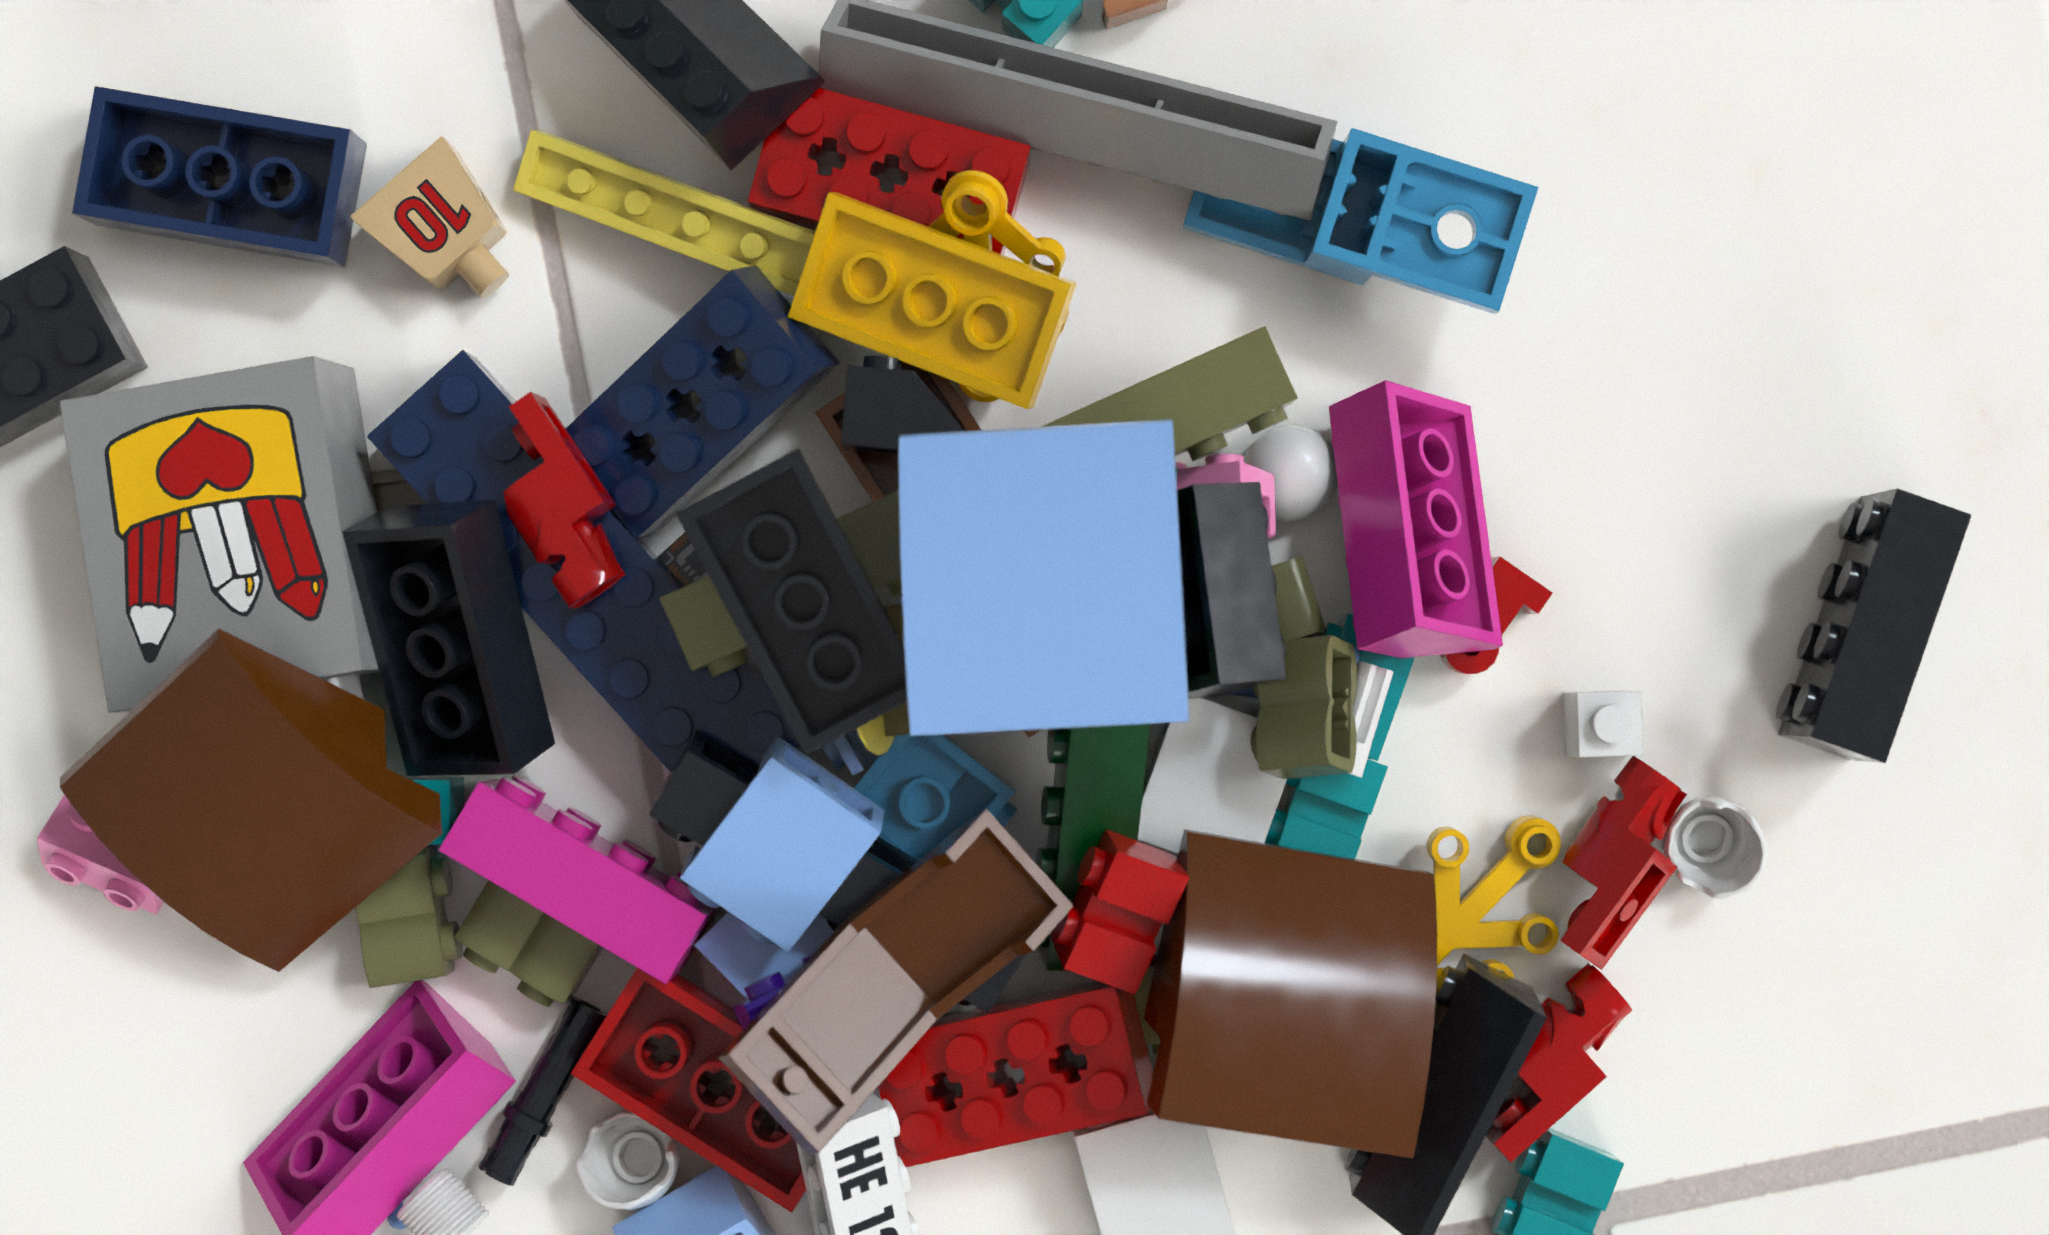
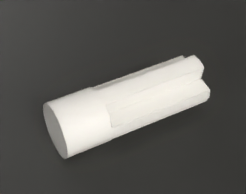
M1362 661L1357 663V691L1352 708L1357 735L1356 758L1352 773H1347L1361 778L1393 675L1391 670Z

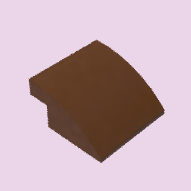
M222 629L216 630L60 777V789L99 840L137 879L168 906L205 933L238 953L277 972H280L442 834L440 793L387 769L384 709Z
M1184 829L1178 859L1190 878L1168 925H1163L1144 1014L1146 1022L1161 1039L1147 1100L1148 1106L1157 1118L1161 1120L1414 1158L1430 1066L1435 1016L1437 916L1434 874L1428 871Z

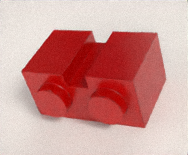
M1105 829L1098 847L1091 846L1081 861L1078 871V883L1080 886L1072 901L1074 906L1051 932V940L1054 942L1053 946L1063 968L1136 994L1157 949L1154 940L1162 923L1168 925L1190 878L1175 854Z

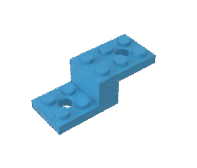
M1351 128L1344 142L1336 139L1333 140L1324 183L1311 221L1291 215L1277 214L1268 209L1230 199L1216 198L1210 194L1194 190L1182 228L1362 286L1372 275L1482 311L1497 314L1504 299L1539 187ZM1448 214H1458L1466 218L1472 228L1470 244L1459 249L1446 246L1440 240L1437 232L1440 218Z

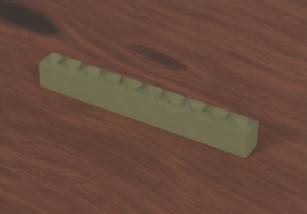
M1263 326L1041 427L1173 419L1175 456L1188 451L1193 462L1227 447L1228 443L1224 434L1248 424L1253 435L1287 420L1288 417L1284 407L1291 405L1298 397L1266 327ZM898 490L837 518L875 591L888 586L892 596L902 593ZM709 576L659 598L691 671H700L708 667L713 678L749 662L744 652L748 647Z

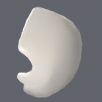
M1295 424L1281 425L1263 433L1247 449L1244 458L1245 463L1274 474L1275 517L1277 521H1300L1320 511L1334 497L1338 486L1334 450L1332 444L1318 430Z
M1707 795L1704 798H1695L1678 809L1666 831L1663 850L1666 857L1677 866L1673 873L1676 874L1683 884L1701 891L1711 898L1724 899L1748 891L1764 873L1768 846L1760 824L1747 809L1723 797Z
M620 1111L602 1121L600 1125L591 1128L583 1154L576 1161V1170L586 1194L603 1206L615 1209L637 1210L654 1204L669 1190L678 1170L680 1148L677 1145V1140L630 1111Z

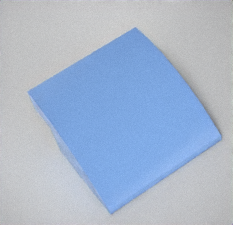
M1173 419L905 434L899 436L901 583L910 736L1189 721Z

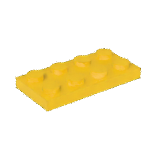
M828 192L788 317L887 356L898 358L900 361L1028 410L1033 408L1077 283L840 193Z

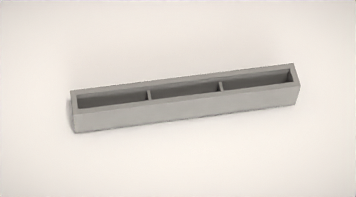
M837 0L821 29L818 74L825 81L820 87L822 89L1030 145L1033 150L1047 151L1085 161L1094 166L1108 167L1146 177L1155 182L1169 183L1207 193L1216 198L1230 199L1268 209L1277 214L1291 215L1311 221L1324 183L1338 121L870 0Z

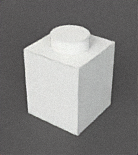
M1642 691L1563 692L1565 756L1610 757L1644 755Z

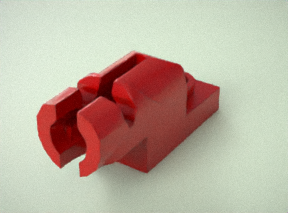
M529 392L509 406L519 422L512 428V431L522 448L533 460L542 456L545 462L517 480L503 492L506 510L510 520L534 554L538 563L556 564L565 557V562L562 564L561 570L553 576L552 583L568 607L576 609L609 590L625 576V572L616 560L601 523L595 527L592 524L593 521L617 505L546 398Z
M1635 756L1631 757L1614 779L1615 784L1622 789L1624 799L1621 801H1611L1606 796L1600 798L1597 803V809L1567 848L1562 861L1563 864L1596 887L1597 890L1591 899L1583 901L1575 908L1568 921V930L1560 941L1600 970L1605 967L1677 868L1674 863L1652 847L1651 844L1655 838L1663 839L1679 805L1687 794L1668 778Z
M1589 963L1564 984L1566 990L1571 994L1572 1009H1566L1565 1006L1549 997L1541 1004L1547 1019L1517 1075L1531 1092L1523 1099L1519 1095H1514L1503 1102L1492 1123L1493 1126L1490 1127L1486 1134L1489 1141L1510 1163L1607 1077L1586 1051L1591 1047L1598 1051L1618 1024L1633 1010L1609 980Z

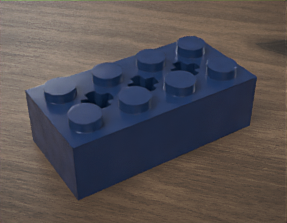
M95 86L72 214L102 227L346 267L354 222L350 215L356 210L367 143L351 129ZM165 160H167L164 171L159 173L158 177L152 176V166L163 165ZM228 170L231 171L228 182L223 184L220 189L213 185L215 175L224 176ZM290 180H292L294 188L291 194H287L283 200L275 195L277 186H288Z
M756 265L733 269L725 275L566 428L617 506L612 508L611 511L635 539L662 529L676 516L675 513L683 510L840 364V361L807 324L788 317L791 305ZM737 349L743 350L747 358L740 364L746 370L741 371L736 363L735 351ZM691 392H696L701 400L695 406L699 413L692 406ZM647 434H650L656 442V445L650 449L647 444Z

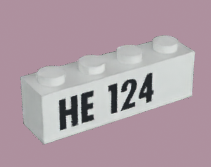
M872 1093L820 1153L808 1155L796 1142L816 1235H921L914 1217L907 1209L905 1193L911 1191V1182L903 1161L896 1153L894 1137L900 1135V1125L895 1110L887 1099L880 1100Z

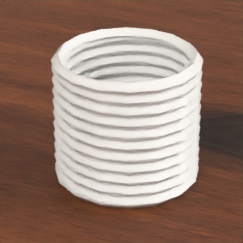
M443 1168L403 1205L397 1213V1218H399V1221H403V1225H407V1229H411V1233H415V1235H470L487 1218L489 1210H485V1206H481V1202L477 1201V1197H473L474 1193H469L470 1189H465L466 1185H461L462 1181H457L458 1177L454 1176V1173L450 1172L449 1168Z

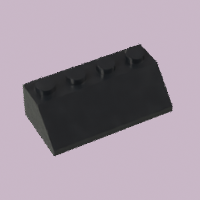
M564 0L577 17L730 171L825 83L821 75L743 0Z
M1464 953L1456 969L1446 966L1436 983L1435 1002L1438 1004L1435 1008L1430 1066L1414 1158L1351 1149L1344 1167L1345 1170L1351 1172L1349 1181L1352 1196L1403 1235L1435 1234L1547 1019L1533 987Z

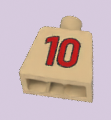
M443 136L438 138L350 215L356 224L440 290L446 288L456 278L461 276L478 297L483 299L496 291L509 277L507 270L489 251L506 235L507 230L460 153Z

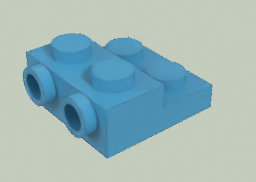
M943 734L895 735L888 752L877 758L854 788L885 810L881 833L878 837L917 860L924 857L981 810L987 808L1003 827L1017 811V808L1008 802L1016 790Z

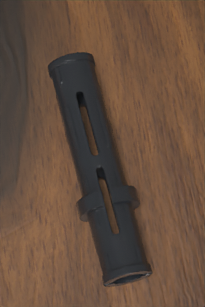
M573 996L571 998L570 1004L562 1016V1020L554 1034L550 1037L515 1102L508 1101L502 1112L506 1118L491 1146L478 1164V1168L481 1171H485L486 1175L503 1184L515 1185L527 1158L536 1146L541 1136H548L553 1127L550 1119L564 1092L568 1089L574 1078L571 1072L608 1015L600 1011L601 1009L578 997Z

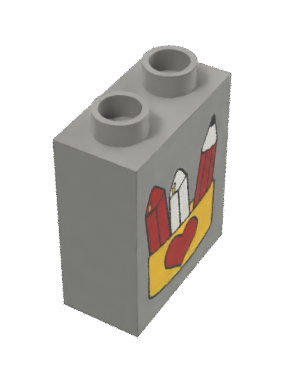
M310 356L60 401L108 713L130 712L218 629H222L364 699L360 676L379 673L342 532L377 513L354 368Z

